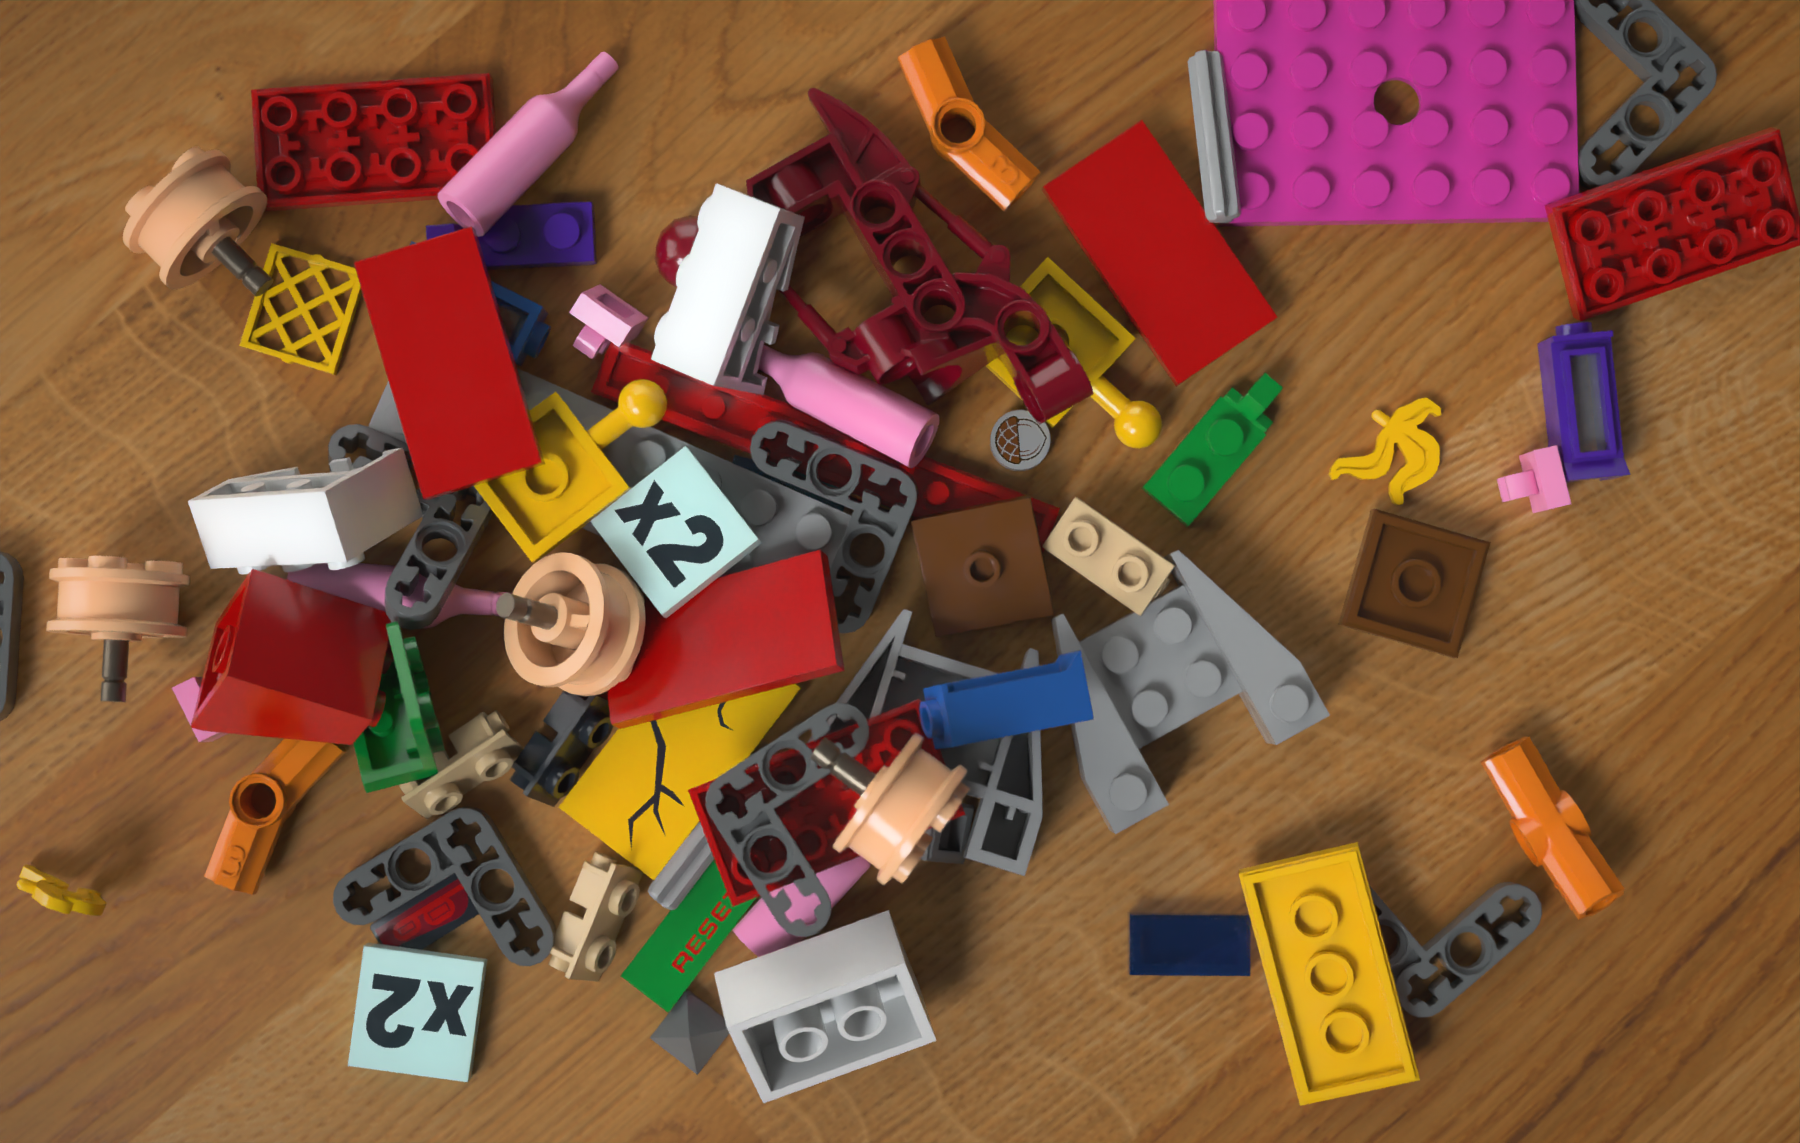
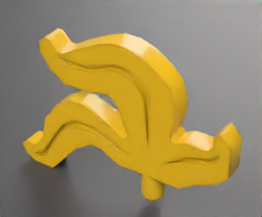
M1420 398L1408 405L1397 408L1391 417L1381 410H1374L1372 412V419L1383 426L1376 437L1374 451L1366 456L1336 459L1329 469L1331 480L1338 479L1342 474L1351 475L1359 480H1374L1384 476L1390 469L1394 455V444H1396L1404 456L1405 465L1395 473L1388 483V494L1394 505H1402L1404 503V492L1425 483L1437 472L1440 463L1439 444L1429 433L1419 430L1417 425L1421 424L1428 414H1432L1435 417L1441 416V408L1428 398Z
M32 865L23 866L19 876L21 879L17 882L19 890L32 894V898L44 907L63 914H70L72 910L85 915L101 916L107 904L100 897V892L87 888H78L77 892L68 891L69 884L36 869Z

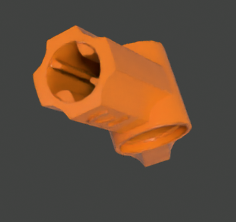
M945 36L938 39H929L913 46L910 50L898 56L897 60L930 132L933 149L938 156L948 162H952L1001 210L1006 212L1029 190L1041 172L984 119L983 112L973 101ZM961 118L971 124L974 134L966 142L953 143L944 137L941 127L950 119Z
M1522 737L1519 740L1508 743L1481 761L1483 768L1512 816L1509 824L1517 842L1535 866H1543L1553 881L1555 888L1559 890L1578 920L1597 914L1609 907L1624 894L1625 888L1590 839L1592 836L1591 830L1583 813L1566 791H1560L1549 772L1548 766L1530 737Z
M283 739L250 775L244 776L237 781L230 793V811L204 877L212 880L215 884L233 891H240L251 895L257 894L285 820L291 817L297 803L347 752L342 744ZM260 783L271 787L276 797L275 808L268 816L257 812L252 803L253 791Z

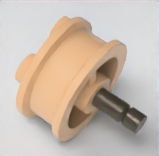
M195 146L186 151L176 161L172 172L155 187L148 185L139 190L129 200L125 211L131 217L123 232V242L133 253L140 254L146 252L161 267L160 279L169 289H181L189 286L209 274L222 263L238 280H242V284L254 296L258 297L272 285L273 279L260 266H256V262L240 245L261 219L267 205V197L256 186L244 187L230 173V159L220 150L204 152L199 146Z
M572 553L551 554L533 564L521 577L513 593L502 594L496 604L497 614L505 618L504 642L508 658L515 671L526 681L544 687H559L568 693L579 696H594L608 691L617 683L626 680L631 674L644 637L645 607L643 593L625 571L607 564H593L588 559Z
M89 556L88 559L59 558L58 568L50 569L49 579L59 583L57 619L47 621L46 631L62 634L90 635L92 640H103L102 677L105 680L101 683L100 701L126 702L127 683L124 680L128 674L129 642H142V638L187 637V628L178 625L180 588L187 587L190 584V576L183 574V563L145 561V564L127 563V558Z
M917 733L913 735L890 768L884 765L877 775L846 752L841 753L839 747L827 738H824L812 753L810 759L822 768L830 769V773L861 796L854 805L858 809L857 813L832 847L838 852H842L849 847L879 869L876 880L883 885L887 883L891 876L903 883L933 840L925 830L930 825L938 832H941L970 790L968 786L961 782L968 770L961 765L953 770L947 768L921 748L924 738Z

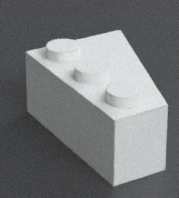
M716 184L712 196L705 200L698 215L699 231L692 250L682 260L676 275L677 290L669 312L662 316L656 327L654 336L656 347L651 360L713 386L763 395L767 377L757 373L764 342L770 345L776 342L779 329L778 324L769 321L776 289L781 291L788 290L804 217L747 194Z
M403 447L386 450L382 453L381 457L359 468H353L351 459L348 457L332 460L329 463L330 473L300 475L298 467L232 478L190 499L188 503L210 569L237 568L239 574H249L251 569L261 571L270 566L281 565L284 572H294L311 567L316 563H327L330 570H339L362 562L365 559L364 551L424 516Z

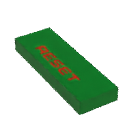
M713 860L677 909L670 910L621 974V977L669 1013L756 898L732 906L716 862Z

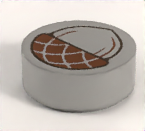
M1014 410L1004 414L995 423L990 435V448L994 458L1003 467L1013 471H1026L1039 465L1047 455L1051 442L1050 432L1046 423L1044 422L1039 425L1027 410Z

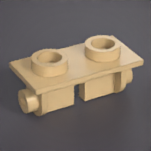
M1078 497L1073 499L1042 546L1139 616H1142L1153 598L1158 599L1170 582V579L1167 577L1175 567L1174 564Z
M497 710L489 715L482 712L448 735L458 754L449 758L446 751L434 753L438 773L431 777L400 784L399 787L405 794L401 798L405 804L426 819L433 815L446 813L461 802L464 794L482 782L497 779L508 772L524 747L507 733L510 728Z
M595 852L591 861H584L583 868L569 900L587 908L584 918L572 912L564 911L555 933V944L550 951L552 957L549 965L551 967L566 972L565 977L568 979L599 981L601 974L607 970L616 953L615 940L624 918L633 910L638 901L640 892L638 884L643 872L637 867L616 864V859L600 852Z

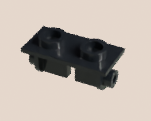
M563 690L543 722L558 732L553 742L542 733L535 731L511 766L515 772L510 777V781L523 789L524 795L555 807L559 799L566 796L576 785L579 778V770L594 748L604 743L613 729L610 721L608 700L599 695L579 696Z

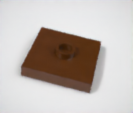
M1031 494L912 518L911 523L936 638L1054 615V606Z
M1372 509L1338 625L1450 658H1458L1491 542L1378 509Z

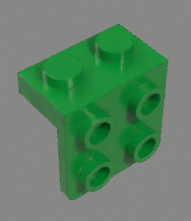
M398 621L386 624L394 662L391 663L388 671L381 675L379 690L386 692V701L382 715L375 727L367 726L353 743L366 793L436 775L438 770L434 753L445 751L416 637L412 636L403 639Z

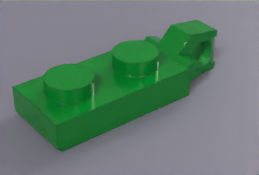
M1266 373L1258 378L1244 396L1232 387L1224 397L1220 396L1141 489L1183 525L1188 527L1266 436L1265 432L1272 425L1273 421L1263 412L1281 392L1283 387Z

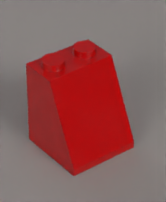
M251 569L216 621L191 728L210 732L352 745L367 726L375 727L385 706L386 692L379 690L381 675L388 671L394 658L386 624L391 623V620L387 616L386 611Z

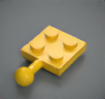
M1047 257L1020 287L1046 312L1066 347L1074 353L1082 365L1093 388L1094 394L1090 397L1115 419L1114 429L1118 439L1131 448L1139 449L1150 446L1158 439L1162 430V419L1158 410L1145 401L1131 402L1103 376L1136 338ZM1019 325L1013 327L1006 337L1016 345H1027L1036 340L1039 334L1030 326ZM997 357L987 364L986 367L1021 399L1014 381L1001 359ZM1072 407L1047 420L1046 423L1053 429Z
M639 379L632 381L621 391L618 407L588 430L584 428L556 391L530 410L545 464L478 484L474 487L532 563L542 559L631 489L602 449L633 426L648 428L657 424L666 412L667 400L665 393L659 385L650 380Z

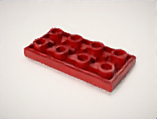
M490 73L251 90L257 187L267 197V205L264 212L438 200V192L496 134L493 78Z
M1140 120L1042 187V192L1176 387L1278 318L1216 226L1207 220L1205 210L1143 120Z
M1771 127L1545 205L1574 319L1579 321L1800 246V217L1780 129Z
M472 226L353 262L423 499L429 500L544 465V458L476 230Z
M821 550L718 577L667 618L660 614L648 597L644 598L645 631L632 672L626 680L617 683L607 691L610 721L613 726L623 729L845 671L828 556Z
M920 699L866 719L869 725V739L864 750L854 759L875 775L878 774L884 765L890 768L915 733L924 738L921 748L946 766L940 749L935 750L933 738H928L923 731L920 720ZM856 723L828 734L816 742L813 740L805 744L814 752L820 742L827 738L833 744L840 743L845 750L849 749L855 744L852 733L859 728L858 724ZM790 749L773 756L770 761L772 777L783 785H792L799 782L806 772L804 756L795 749ZM758 764L746 771V774L754 780L753 783L741 790H736L731 783L721 789L725 799L717 806L723 815L728 812H734L739 819L749 813L745 802L760 791L763 794L765 803L777 797V794L763 782ZM831 773L775 809L816 874L860 857L859 854L849 847L842 852H838L832 847L857 813L858 809L854 805L861 796ZM711 780L688 789L731 904L736 906L759 897L760 894L708 813L706 793L710 784L714 781ZM960 804L949 821L965 815L962 804ZM766 835L759 838L751 848L753 865L764 873H773L780 870L787 860L785 844L775 836ZM796 865L784 879L769 883L766 886L769 892L794 883L793 881L803 879L806 875L801 867Z

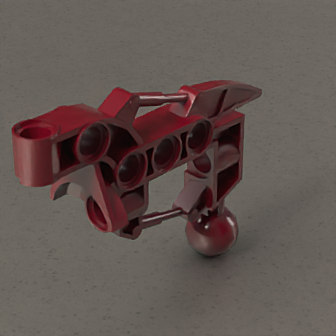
M817 88L809 89V101L829 134L747 179L746 187L747 195L804 217L800 237L843 213L893 296L891 298V306L862 322L854 331L847 327L836 333L811 304L807 305L790 285L788 290H778L798 312L797 316L827 348L831 361L835 365L857 375L870 370L879 385L892 383L908 375L929 406L999 357L1011 375L1026 408L1039 425L1092 396L1094 392L1086 372L1074 353L1066 347L1046 312L1023 288L1010 283L1011 260L1009 250L1003 245H993L960 215L955 216L921 186L920 175L916 168L910 166L888 137L867 118L844 102ZM917 198L948 225L947 229L983 259L976 273H950L913 212ZM876 207H887L894 212L892 218L882 224H872L864 219L866 213ZM692 215L674 219L661 231L656 243L655 262L658 271L669 284L676 288L678 268L682 260L690 254L699 231L698 217ZM908 255L917 256L925 262L920 270L912 274H902L893 268L900 258ZM936 305H946L955 312L951 320L941 325L929 323L923 316L929 308ZM1019 325L1030 326L1039 334L1036 340L1027 345H1016L1010 342L1006 335L1013 327Z

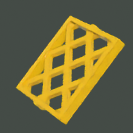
M271 243L263 270L272 278L276 266L284 282L269 290L267 289L260 296L254 297L239 346L280 358L287 364L296 363L336 375L362 294L356 269L327 260L320 254L310 255ZM288 256L302 259L308 262L310 268L291 277L282 259ZM331 268L345 272L350 280L331 290L322 271ZM315 275L324 294L305 303L296 285ZM289 289L298 308L279 317L270 299ZM352 289L344 313L336 297ZM329 302L338 320L319 329L310 311ZM264 305L271 322L256 329ZM302 315L311 334L293 343L284 324ZM276 329L285 348L277 351L261 346L258 338ZM339 329L334 349L331 353L323 337ZM316 341L325 360L319 363L300 358L297 351Z

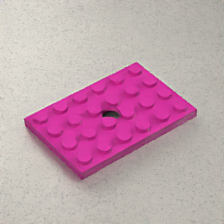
M1213 0L1214 51H1218L1223 56L1241 205L1239 217L1229 223H1218V227L1549 222L1545 205L1579 194L1574 0ZM1399 80L1409 84L1415 90L1419 99V109L1412 121L1402 125L1387 123L1384 116L1376 112L1374 95L1377 88L1383 83Z

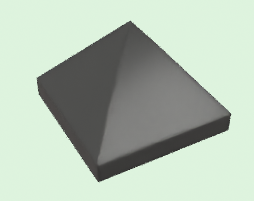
M961 803L965 815L948 821L941 832L934 828L925 830L933 840L926 848L921 860L964 864L965 858H963V854L970 834L974 805Z
M687 989L651 1035L650 1039L698 1075L729 1035V1031L724 1017Z

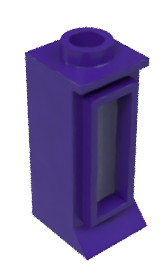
M1591 322L1556 326V336L1538 343L1548 447L1555 445L1558 447L1566 484L1579 480L1599 478L1600 481L1612 480L1631 475L1623 454L1611 342L1613 330L1593 332Z

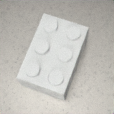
M889 910L714 973L726 1027L763 1103L937 1041L919 984Z

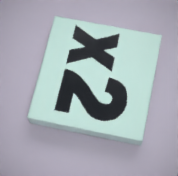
M687 446L683 447L590 521L660 614L665 618L673 614L762 543Z
M375 943L364 945L348 1066L469 1082L472 1078L487 959Z

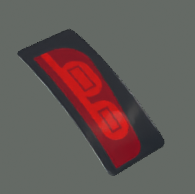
M454 873L371 924L370 929L379 944L422 950L479 915V912Z

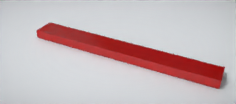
M610 342L591 393L618 403L619 395L627 384L639 379L650 380L659 385L666 396L667 408L661 419L662 421L750 455L751 441L759 428L768 422L776 420L793 422L902 467L911 473L917 482L919 492L916 506L911 515L912 517L1025 496L1022 493L925 456L915 467L910 468L794 408L790 404L764 394L710 385L651 360L652 351L629 342L620 347ZM780 431L774 439H764L763 446L771 450L769 458L771 462L778 464L784 456L794 458L802 462L795 472L806 476L808 461L819 448L817 444L807 441V451L802 453L787 445L789 435L785 432ZM826 455L818 465L819 478L828 485L836 488L843 487L851 479V464L842 455ZM863 464L861 481L852 494L862 497L863 491L866 488L882 496L881 505L892 508L896 502L906 504L908 496L900 492L901 481L891 478L886 485H879L869 481L868 479L875 469ZM1031 497L1042 547L1051 534L1060 508Z

